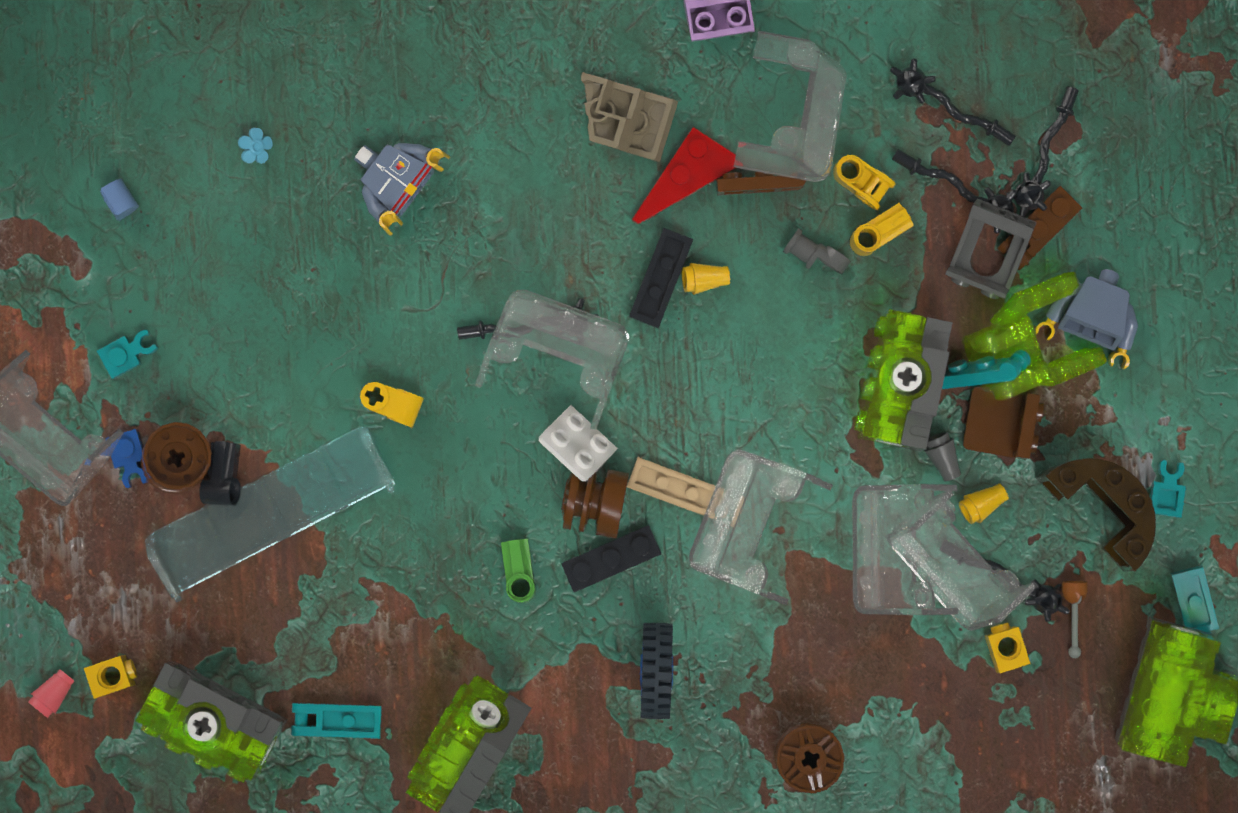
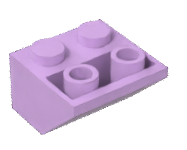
M683 0L691 42L755 32L750 0Z

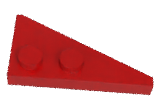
M693 127L632 221L640 224L654 217L664 209L716 181L723 174L742 166L744 160Z

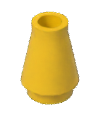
M690 263L688 267L682 268L684 292H692L695 295L730 284L728 266L720 267Z
M998 483L993 487L964 495V500L959 502V508L964 518L970 524L975 522L981 523L1002 503L1007 501L1009 497L1004 487Z

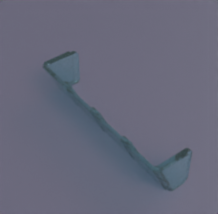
M364 426L358 427L319 447L317 450L305 454L262 476L261 479L242 486L240 499L236 506L207 504L204 508L192 512L151 533L148 539L145 540L147 557L171 598L179 602L183 600L182 592L384 488H387L389 493L394 492V485L396 483L369 428Z

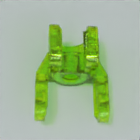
M1075 272L1057 275L1014 293L990 320V326L962 337L968 362H976L987 356H993L994 359L1008 358L1018 350L1026 351L1031 358L1030 365L1024 371H1021L1020 375L1014 380L980 385L985 392L992 391L995 400L1013 397L1039 385L1055 386L1096 369L1107 362L1103 348L1096 347L1091 349L1082 348L1047 363L1044 361L1037 342L1031 318L1027 315L1031 311L1072 295L1074 290L1080 286Z

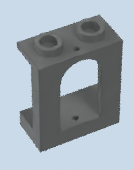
M977 198L972 206L969 219L945 275L952 277L951 281L960 286L969 287V285L980 288L981 293L993 299L1002 297L1005 299L1037 222ZM984 223L1014 235L1000 270L992 276L978 274L971 264L972 253Z

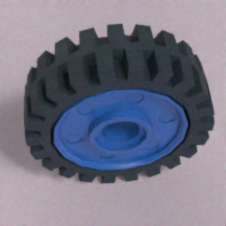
M643 623V644L640 663L641 718L670 719L671 690L673 686V624Z

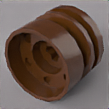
M173 422L162 425L151 433L142 450L141 466L144 476L153 487L164 493L179 494L190 491L202 481L210 467L212 453L208 440L199 429L187 423ZM170 452H173L176 456L182 455L181 467L177 468L175 464L169 465L167 463L170 458Z
M608 469L603 483L596 482L597 472L587 481H581L571 473L566 482L561 508L563 529L571 530L573 518L576 516L581 517L579 532H584L589 519L595 520L596 535L617 539L629 473Z
M803 722L791 726L781 734L775 745L774 761L778 773L790 787L799 792L814 794L827 790L837 782L844 767L845 756L841 743L832 732L816 723ZM808 750L812 754L818 753V757L814 759L816 764L812 767L808 763L802 765L801 762L805 759L804 752Z

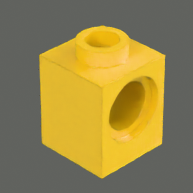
M1009 622L990 628L992 633L985 635V639L997 673H1003L1031 664L1018 626L1010 627ZM1009 637L1014 642V650L1010 655L1004 656L999 652L998 645L1003 638Z
M126 655L84 668L94 699L136 685L134 678H137V671L132 659L127 660ZM111 666L117 668L120 672V680L115 685L110 684L105 677L107 669Z

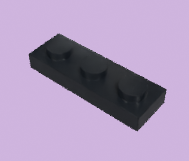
M663 228L629 318L659 329L692 245V238Z
M647 525L565 561L561 565L575 593L661 555V551L650 526Z

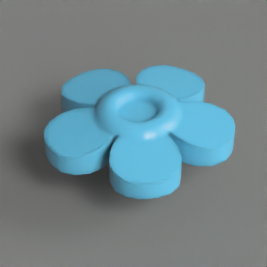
M251 128L249 130V137L243 135L239 138L238 146L241 149H247L241 154L242 160L245 163H252L255 160L261 164L268 160L269 156L265 150L271 149L273 143L269 136H263L260 128Z

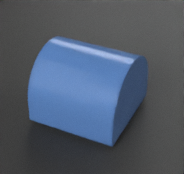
M117 179L101 188V196L116 220H122L139 207L122 179Z

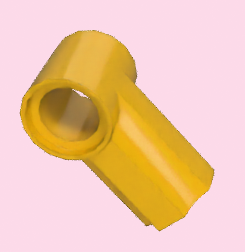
M897 203L866 224L860 225L851 235V249L860 256L871 255L875 250L914 226L910 215L900 203ZM866 232L873 237L874 244L872 247H864L859 243L858 236L860 233Z

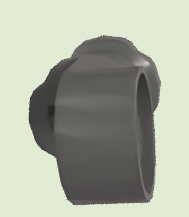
M798 228L783 252L785 254L791 253L802 260L807 269H810L815 260L818 259L842 275L851 261L828 245L827 247L822 243L817 245L802 234L803 230Z

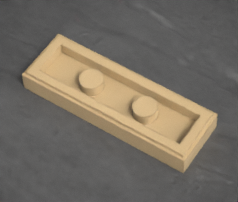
M639 457L636 460L627 488L714 520L718 518L728 491Z

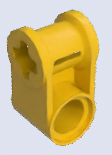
M855 155L842 157L833 169L835 180L874 210L879 209V202L888 189L894 188L896 185L887 175L871 167ZM843 163H852L856 167L857 175L855 178L848 179L842 175L841 166ZM877 184H879V186L877 187V189L875 190V192H874L873 194H871V192L873 191V189L875 188V186H876Z
M378 382L368 383L363 387L360 394L361 403L364 407L386 416L387 419L411 428L415 424L424 400L423 397ZM376 388H380V395L384 397V400L382 402L377 401L374 406L370 405L371 399L366 397L368 391L374 392Z

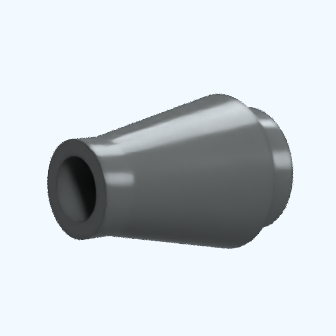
M941 432L929 437L927 448L924 451L941 474L944 482L959 477L961 471L959 469L954 438H950L948 432Z

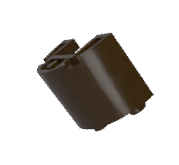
M1086 458L1057 464L1036 477L1056 501L1061 500L1063 497L1068 500L1085 484L1124 525L1101 548L1122 571H1137L1152 548L1156 531V517L1152 500L1147 490L1131 472L1110 461Z

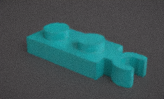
M1200 565L1170 573L1184 626L1209 633L1212 630L1219 629L1203 566ZM1215 638L1212 647L1215 652H1219L1220 645Z

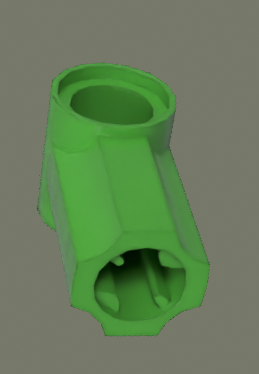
M529 539L501 542L507 594L517 603H527L536 594ZM518 580H526L530 585V591L525 597H517L513 594V585Z

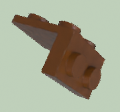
M975 387L971 392L963 447L966 450L1022 460L1030 459V453L1035 454L1038 446L1039 436L1034 434L1036 422H1041L1044 411V403H1039L1040 395L1031 393L1023 395Z

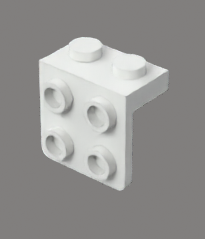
M572 405L539 436V442L581 481H587L618 449Z

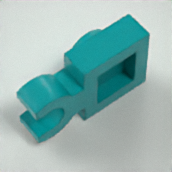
M148 330L138 332L131 343L127 336H123L97 350L112 379H116L141 365L138 358L140 354L151 355L159 349L155 344L149 348L142 346L143 338L150 335Z
M1161 460L1158 465V472L1162 477V482L1153 481L1150 494L1155 514L1182 518L1186 486L1177 485V480L1184 473V463H1177L1176 472L1169 474L1166 470L1167 460Z

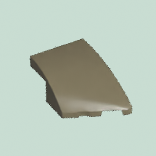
M582 72L581 81L585 85L587 100L585 111L589 118V141L660 162L678 101Z

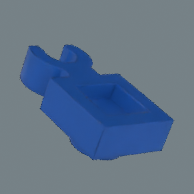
M138 429L105 438L114 469L124 467L125 472L122 476L124 486L128 489L132 488L130 477L134 473L140 475L143 484L148 483L138 463L141 462L143 450Z

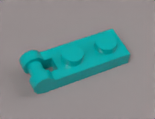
M1018 350L1008 358L994 359L993 356H987L976 362L967 363L966 360L952 362L945 371L942 389L1012 381L1030 365L1031 358L1026 351Z
M292 703V713H295V725H291L292 736L381 738L382 706ZM308 714H316V726H307Z

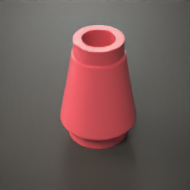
M59 669L56 674L31 693L33 697L28 703L45 717L49 718L52 713L56 714L74 680Z

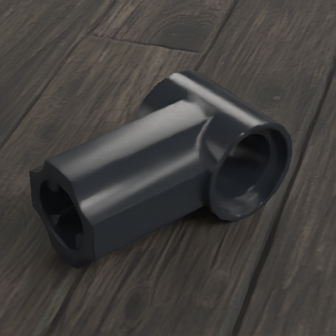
M226 441L211 442L210 467L207 476H204L199 489L200 500L203 504L236 506L238 504L241 486L237 478L241 445Z

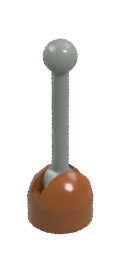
M1062 581L1063 597L1072 604V646L1068 650L1071 658H1078L1081 655V649L1078 647V604L1083 602L1087 596V581Z

